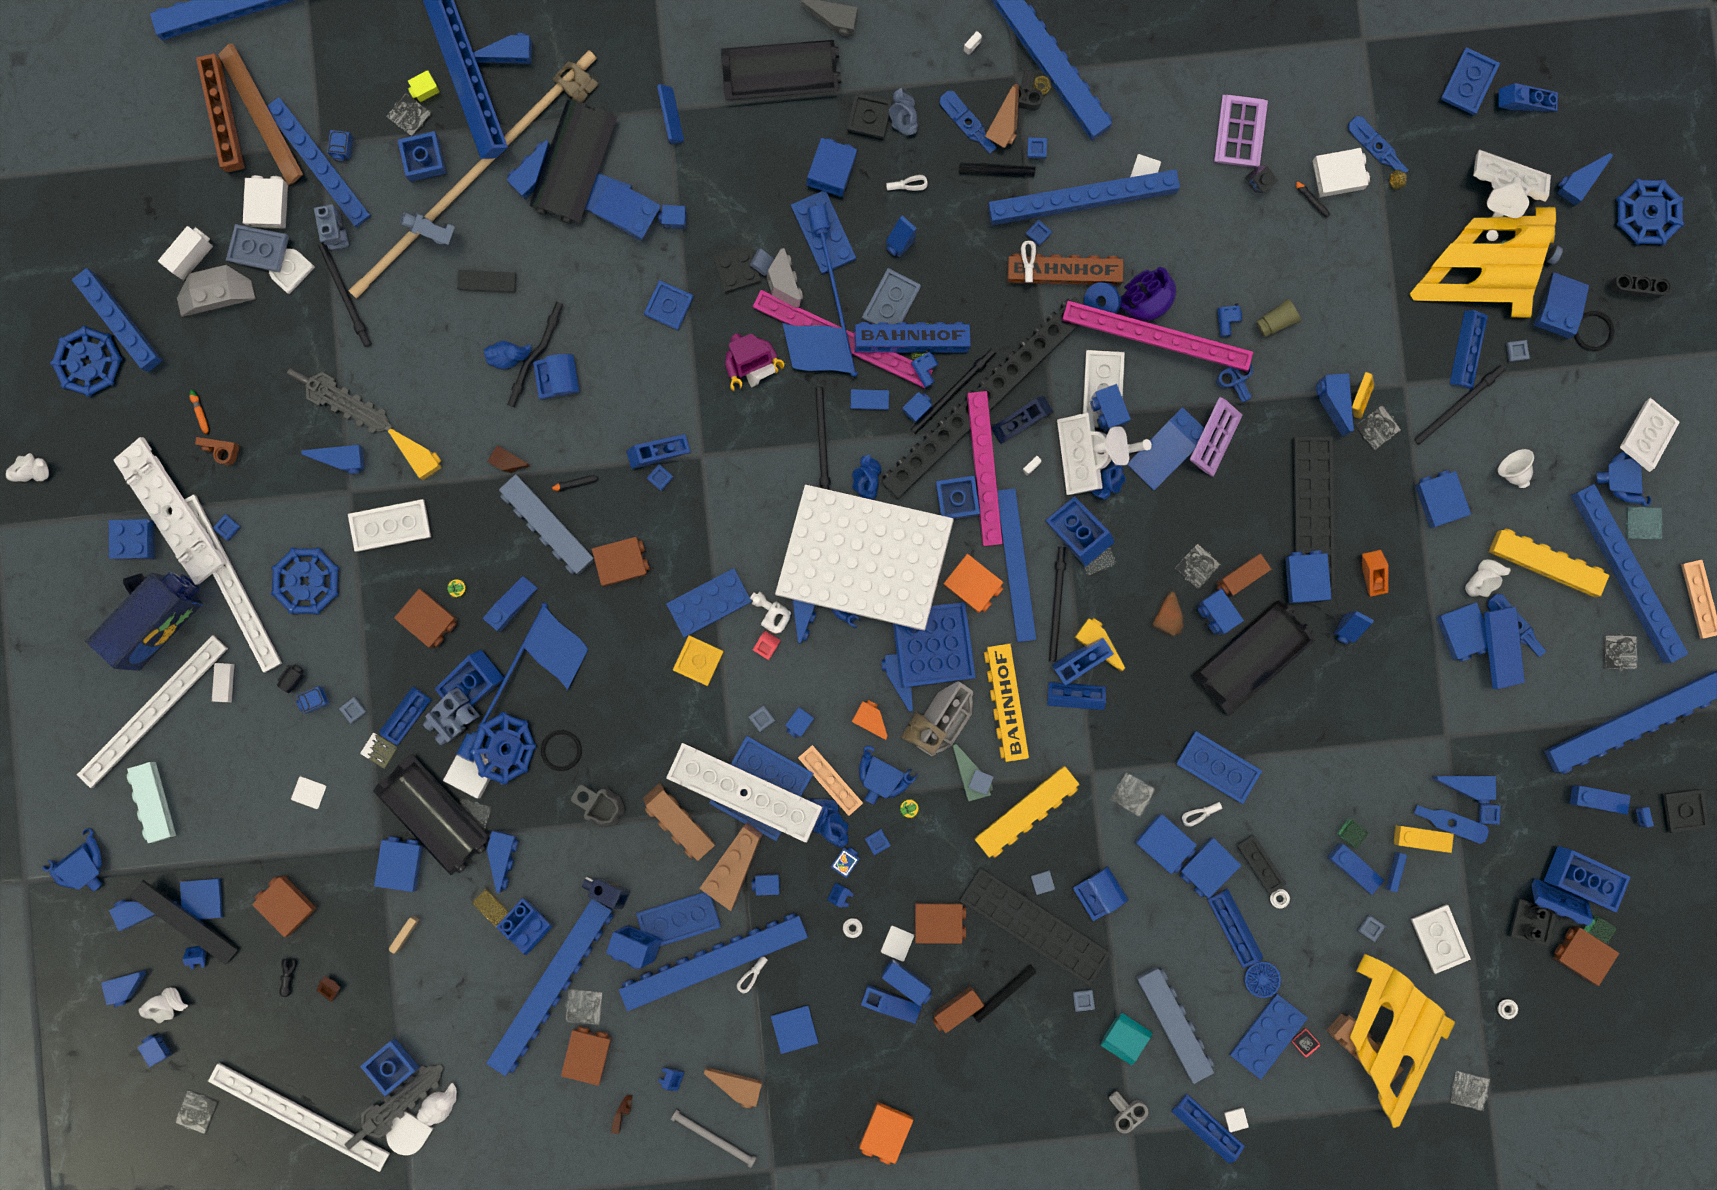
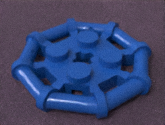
M1635 179L1634 183L1616 199L1618 202V223L1616 224L1635 241L1634 244L1665 245L1667 240L1680 228H1683L1685 224L1683 222L1684 198L1680 197L1666 183L1665 179ZM1645 188H1656V192H1646ZM1636 191L1639 192L1640 196L1635 200L1630 199ZM1664 191L1672 199V201H1669L1668 199L1665 200L1663 198L1664 195L1662 194V192ZM1626 205L1631 206V217L1626 218ZM1675 205V217H1671V206ZM1649 207L1655 211L1652 216L1647 213ZM1633 222L1634 226L1640 229L1639 233H1637L1628 223ZM1667 222L1672 224L1666 232L1663 231L1662 227ZM1646 231H1656L1657 236H1645Z
M82 326L80 329L58 339L59 343L53 360L50 361V365L53 366L63 389H69L84 394L86 397H91L93 393L109 385L113 386L118 367L123 358L120 356L110 333L106 334L90 329L87 326ZM80 337L83 339V342L76 343L74 346L70 343ZM90 337L100 339L99 344L89 342ZM106 346L111 354L110 357H107L104 353L103 348ZM67 347L68 349H70L67 359L61 360L65 348ZM89 356L91 364L84 366L83 360ZM108 363H111L108 374H104ZM62 366H67V369L70 371L71 375L68 378ZM97 377H101L103 379L102 381L92 385L91 381H93V379ZM76 378L84 380L85 385L75 384L74 381Z
M292 547L271 568L273 569L272 592L270 593L291 615L294 613L318 615L334 597H338V570L340 569L319 547L316 549ZM299 556H312L311 562H301ZM294 559L295 564L288 571L283 569ZM318 560H320L328 569L323 571L317 565ZM280 573L286 575L284 579L285 587L281 588ZM327 575H330V589L325 587ZM302 577L310 578L308 580V582L310 583L308 586L305 584H301ZM288 591L295 598L291 603L283 593ZM323 591H324L325 593H327V594L317 603L316 598H317ZM300 600H310L311 606H299Z
M500 712L493 719L479 724V730L470 749V753H472L479 771L478 775L481 778L486 777L500 782L501 785H506L508 781L522 773H526L531 756L536 748L528 728V722L507 715L506 712ZM508 723L517 727L515 731L508 729ZM500 724V729L490 730V728ZM486 734L488 736L486 745L484 748H480L484 736ZM521 734H523L525 744L520 741ZM506 743L507 751L502 753L501 747ZM525 750L522 761H520L523 751ZM481 754H484V757L488 760L486 765H484ZM511 765H516L517 768L508 772ZM494 766L501 768L500 774L491 771Z

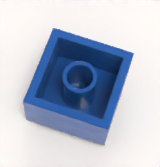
M435 131L398 139L405 176L410 182L447 174L440 139Z
M1117 384L1096 391L1091 397V408L1093 412H1097L1099 417L1097 419L1098 426L1105 433L1109 432L1111 427H1123L1131 420Z
M974 476L936 481L935 485L941 516L961 519L980 515Z
M148 519L109 520V559H155L154 521Z
M1222 589L1215 591L1197 603L1199 614L1203 618H1207L1210 622L1208 626L1214 634H1225L1244 621Z
M627 925L613 932L606 954L611 955V958L616 961L629 963V966L632 968L641 969L655 961L662 939Z
M396 1038L388 1042L360 1066L384 1096L388 1095L420 1068Z

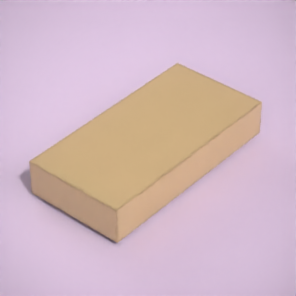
M415 916L408 919L389 947L390 952L393 954L399 952L420 919Z

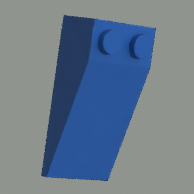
M1182 407L1150 440L1152 444L1151 449L1139 451L1127 465L1152 490H1155L1195 450L1205 428Z
M1558 846L1544 882L1617 913L1631 877L1576 851Z

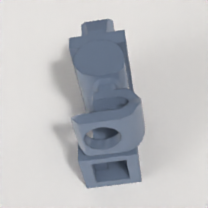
M334 205L314 208L320 242H324L329 250L348 247L346 229L339 231V229H343L341 214Z
M403 212L400 223L407 226L410 232L414 234L419 232L421 235L433 239L437 244L445 243L449 245L455 228L448 223H445L444 227L433 224L428 218L417 212H414L413 215Z
M459 687L448 692L425 716L427 719L423 726L429 731L435 728L439 732L435 737L439 745L457 738L466 729L464 724H468L480 717L469 703L466 704L469 699ZM467 709L471 710L474 715L470 714Z

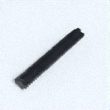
M961 162L959 165V172L961 173L962 171L963 173L964 171L965 173L970 171V174L971 172L972 174L974 172L975 174L976 172L977 174H983L984 172V174L989 173V175L990 173L991 175H995V173L996 175L997 173L1002 175L1003 173V176L1004 174L1005 176L1007 174L1008 176L1009 174L1010 176L1011 174L1012 176L1014 174L1015 176L1016 174L1021 176L1022 174L1023 177L1024 174V177L1026 175L1027 177L1028 175L1029 177L1030 175L1035 177V166L1026 167L1025 165L1024 167V165H1020L1019 167V165L1010 166L1007 164L1003 166L1002 164L991 165L988 163L986 165V163L972 164V162L971 164L969 162L968 164L967 162Z
M1030 965L1027 969L1025 968L1023 972L1019 973L1018 977L1008 983L1007 987H1003L998 995L996 994L994 998L992 997L989 1003L987 1002L982 1009H979L976 1014L974 1013L972 1015L978 1023L985 1019L992 1010L994 1011L996 1007L1000 1006L1001 1002L1003 1003L1005 999L1007 1000L1010 994L1012 995L1014 991L1016 992L1019 986L1021 987L1023 983L1025 984L1037 971Z

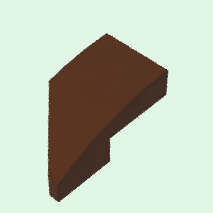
M496 446L487 461L500 470L508 471L509 473L530 466V464L499 446Z
M626 1095L620 1104L613 1120L611 1133L619 1134L621 1131L622 1114H630L633 1095Z

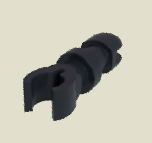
M285 959L281 962L283 975L280 977L282 985L279 994L282 997H288L290 994L291 973L295 966L293 959H290L291 964L287 967L285 966L287 962Z

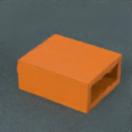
M968 554L943 584V586L977 613H980L981 610L985 612L992 604L989 602L992 596L997 597L1004 589L1001 587L1003 581Z
M877 1102L859 1144V1149L867 1156L872 1157L875 1155L880 1157L879 1160L883 1163L890 1165L892 1162L896 1164L913 1123V1117Z

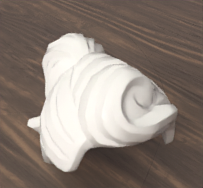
M31 453L26 456H18L15 463L6 470V478L14 482H26L32 478L36 481H44L49 477L46 462L42 458L35 459Z
M1483 560L1479 564L1478 571L1466 584L1465 590L1471 597L1479 595L1489 597L1492 591L1501 586L1503 581L1501 576L1508 575L1511 570L1494 560Z
M169 987L164 989L161 995L149 999L138 1011L140 1016L146 1019H153L157 1023H162L164 1020L173 1019V1009L183 1011V1009L188 1007V1004L182 1002L176 988Z
M454 1083L449 1085L445 1093L438 1091L425 1098L417 1114V1119L420 1122L431 1126L444 1121L449 1116L453 1104L456 1102L457 1090Z

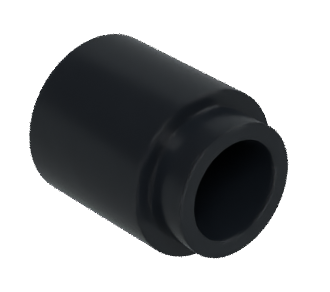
M296 664L293 666L288 665L279 677L277 686L287 693L294 691L305 676L303 674L304 670Z

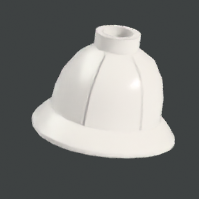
M1521 449L1508 455L1498 467L1499 475L1505 477L1510 483L1518 485L1519 488L1529 486V481L1533 475V452L1528 449Z

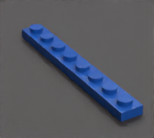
M278 97L267 105L276 125L352 224L357 228L369 219L371 215L281 98Z

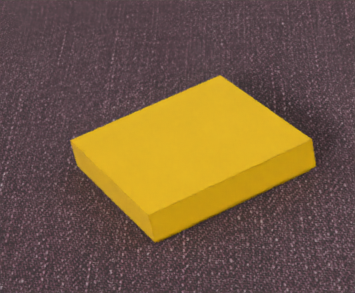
M1365 372L1352 405L1353 415L1358 419L1362 418L1374 388L1373 375Z
M688 636L673 671L708 686L724 651Z

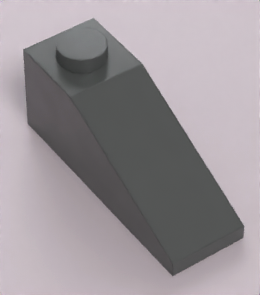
M801 0V7L833 31L838 32L839 35H854L858 14L857 7L820 0Z

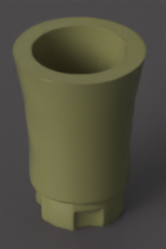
M1286 299L1274 310L1262 316L1260 320L1256 321V324L1261 334L1266 337L1290 325L1301 322V319L1293 303Z

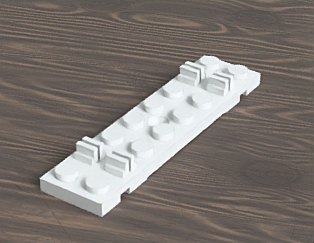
M139 437L114 459V462L194 584H200L224 565L226 561L219 550L214 548L213 541L172 482L157 456L152 454V449L145 438ZM170 507L172 508V514L168 512Z
M684 743L681 744L666 777L677 784L806 843L823 808ZM742 789H746L748 791V794L746 796L741 795Z

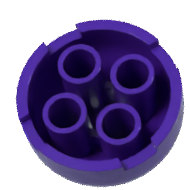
M1158 267L1157 270L1151 272L1147 269L1139 273L1124 287L1127 291L1121 296V308L1130 318L1144 322L1161 317L1171 308L1176 298L1177 290L1173 278L1163 267ZM1141 282L1148 292L1145 294L1136 283ZM1129 299L1132 301L1136 308H1133L1131 306Z

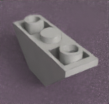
M783 248L780 249L768 269L767 281L771 294L774 297L797 308L800 306L803 295L801 289L797 288L796 273L790 267L792 265L790 255H786Z

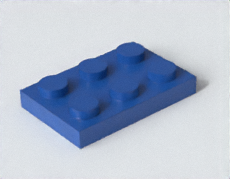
M1466 47L1442 94L1441 100L1475 115L1500 63Z
M1536 878L1531 884L1535 903L1539 907L1548 908L1560 916L1572 918L1578 924L1591 925L1593 917L1589 901Z

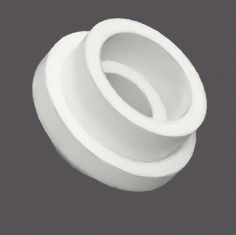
M1278 889L1270 895V902L1276 908H1284L1289 904V894L1283 889ZM1278 895H1281L1283 897L1281 902H1277L1276 897Z
M855 918L848 919L843 925V931L846 936L856 938L862 932V924ZM852 924L856 926V930L853 932L849 930V926Z
M1505 999L1499 1003L1498 1013L1501 1017L1512 1019L1517 1015L1518 1006L1514 1001ZM1507 1005L1510 1006L1509 1012H1505L1504 1008Z

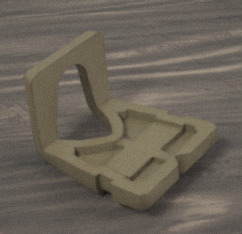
M569 61L552 79L563 87L566 93L572 97V100L583 102L588 96L587 93H591L598 85V82L594 78L589 77L588 73L577 64ZM572 68L575 80H563L561 74L566 69Z
M916 712L901 738L934 755L946 737V732L932 724L922 714ZM930 728L937 735L938 739L934 745L921 741L920 734L923 730Z

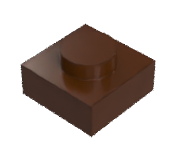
M325 976L316 991L332 1002L341 987L334 980Z

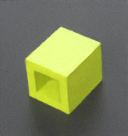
M428 70L408 80L411 86L408 88L413 99L417 97L420 102L440 92Z

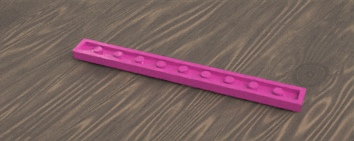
M763 290L760 291L753 305L754 309L788 325H823L842 328L799 307L795 308ZM846 330L852 355L925 389L911 365L912 360L897 353H854V333Z
M1067 301L1062 319L1066 322L1243 371L1249 370L1253 355L1252 351Z

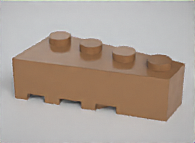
M659 783L643 797L646 806L645 811L652 818L655 816L659 820L658 825L665 832L667 830L671 832L672 840L677 845L681 843L686 848L684 852L690 859L694 857L699 861L715 846L713 840L696 822L692 821L691 816L685 809L679 807L680 805L672 795H667L664 790L665 787Z
M747 822L699 889L732 911L763 833Z
M1340 1014L1326 1032L1360 1062L1356 1047L1350 1039L1356 1020L1349 1014L1347 1017ZM1368 1032V1041L1373 1050L1378 1053L1382 1044L1378 1041L1375 1043L1371 1039L1372 1035ZM1400 1065L1392 1079V1082L1404 1070Z

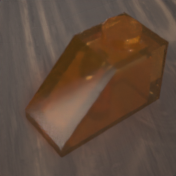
M1170 591L1152 626L1170 636H1175L1176 633L1179 634L1184 624L1181 623L1183 615L1176 594Z

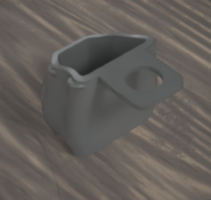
M580 785L571 797L573 803L586 810L584 818L601 827L617 825L619 817L625 812L620 796L613 793L607 787L600 789L596 794L585 786ZM582 791L587 792L589 795V799L585 803L579 802L577 798L578 794Z

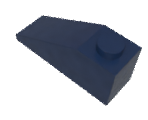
M1041 396L997 423L991 429L1002 444L1054 411L1046 398Z

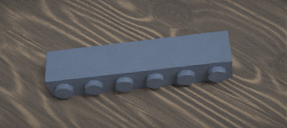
M515 474L499 489L502 493L500 497L507 504L511 503L515 507L513 511L519 518L524 517L528 521L526 525L532 532L537 531L541 535L539 539L545 546L550 545L554 549L552 553L558 560L563 559L567 563L565 567L571 574L575 572L577 575H580L595 561L594 557L518 475Z
M1154 967L1137 976L1138 983L1190 1081L1195 1084L1214 1073L1212 1070L1214 1064L1209 1056L1205 1057L1202 1051L1205 1047L1200 1038L1196 1040L1193 1034L1196 1030L1191 1021H1186L1184 1015L1187 1013L1182 1004H1177L1175 1000L1177 994L1172 986L1168 987L1166 983L1168 977L1164 970Z

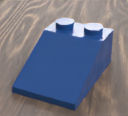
M610 179L591 213L641 242L661 206Z
M1553 272L1533 325L1568 339L1576 335L1583 317L1589 285Z
M1349 373L1325 375L1316 384V394L1319 395L1320 402L1340 435L1346 436L1354 431Z
M1075 496L1046 519L1048 525L1085 567L1115 543L1111 533Z
M479 650L468 655L435 690L443 699L448 692L459 687L469 699L466 704L469 703L474 707L502 683L504 677L484 652Z

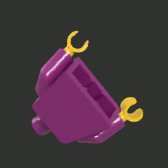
M737 333L731 337V343L728 345L729 351L726 353L725 366L729 378L731 377L732 379L730 385L732 391L735 390L734 383L740 385V390L742 387V382L740 379H737V375L739 377L745 376L772 362L775 366V373L778 372L776 365H779L781 370L784 368V362L776 358L777 354L769 341L757 338L753 334L742 337Z

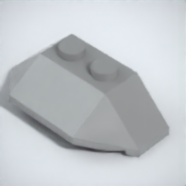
M227 265L190 273L177 297L182 317L256 299L252 281Z
M959 681L939 691L923 715L932 724L946 732V737L934 755L953 745L972 715L973 691ZM930 728L923 730L920 734L922 742L934 745L937 742V735ZM917 746L919 749H921L922 751L926 752V753L929 754L930 756H934V755L928 753L927 751H925L924 749H922L921 747Z

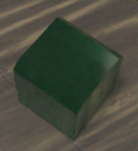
M1348 819L1337 833L1338 836L1354 848H1358L1369 834L1351 819Z
M1592 915L1593 921L1591 925H1586L1584 930L1603 943H1609L1616 931V927L1599 916Z

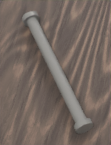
M676 1109L671 1118L673 1122L676 1120L748 1164V1167H752L756 1160L755 1156H749L679 1114L680 1111Z

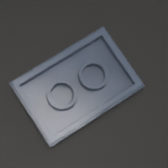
M235 224L226 261L280 273L289 236L287 234Z
M888 268L862 319L870 324H878L880 322L897 324L903 322L922 285Z

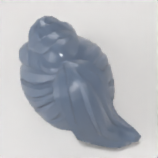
M899 88L893 95L895 103L889 109L892 127L904 135H912L918 130L917 113L914 109L915 102L912 96L903 93L902 88Z

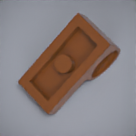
M196 437L195 445L200 446L203 451L213 452V457L218 463L225 466L235 463L239 451L238 444ZM228 451V458L222 460V454Z

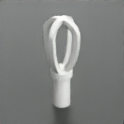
M915 175L906 178L904 181L886 183L887 191L897 189L918 191L924 190L928 185L927 178L924 175ZM924 180L923 185H905L912 181Z
M1025 241L1021 246V254L1025 268V282L1031 283L1033 282V263L1036 255V245L1033 241ZM1027 244H1030L1032 248L1030 263H1028L1025 247Z
M1218 802L1203 809L1186 812L1182 816V821L1185 826H1194L1210 816V814L1221 810L1222 806ZM1203 812V815L1190 823L1186 821L1188 816Z
M764 956L760 957L754 967L738 981L737 989L741 993H747L752 988L757 974L759 975L760 970L768 961ZM754 973L748 987L744 990L741 989L742 982L750 974Z

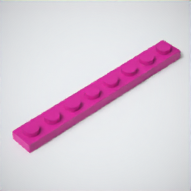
M987 391L967 393L976 489L980 510L982 546L1002 544Z

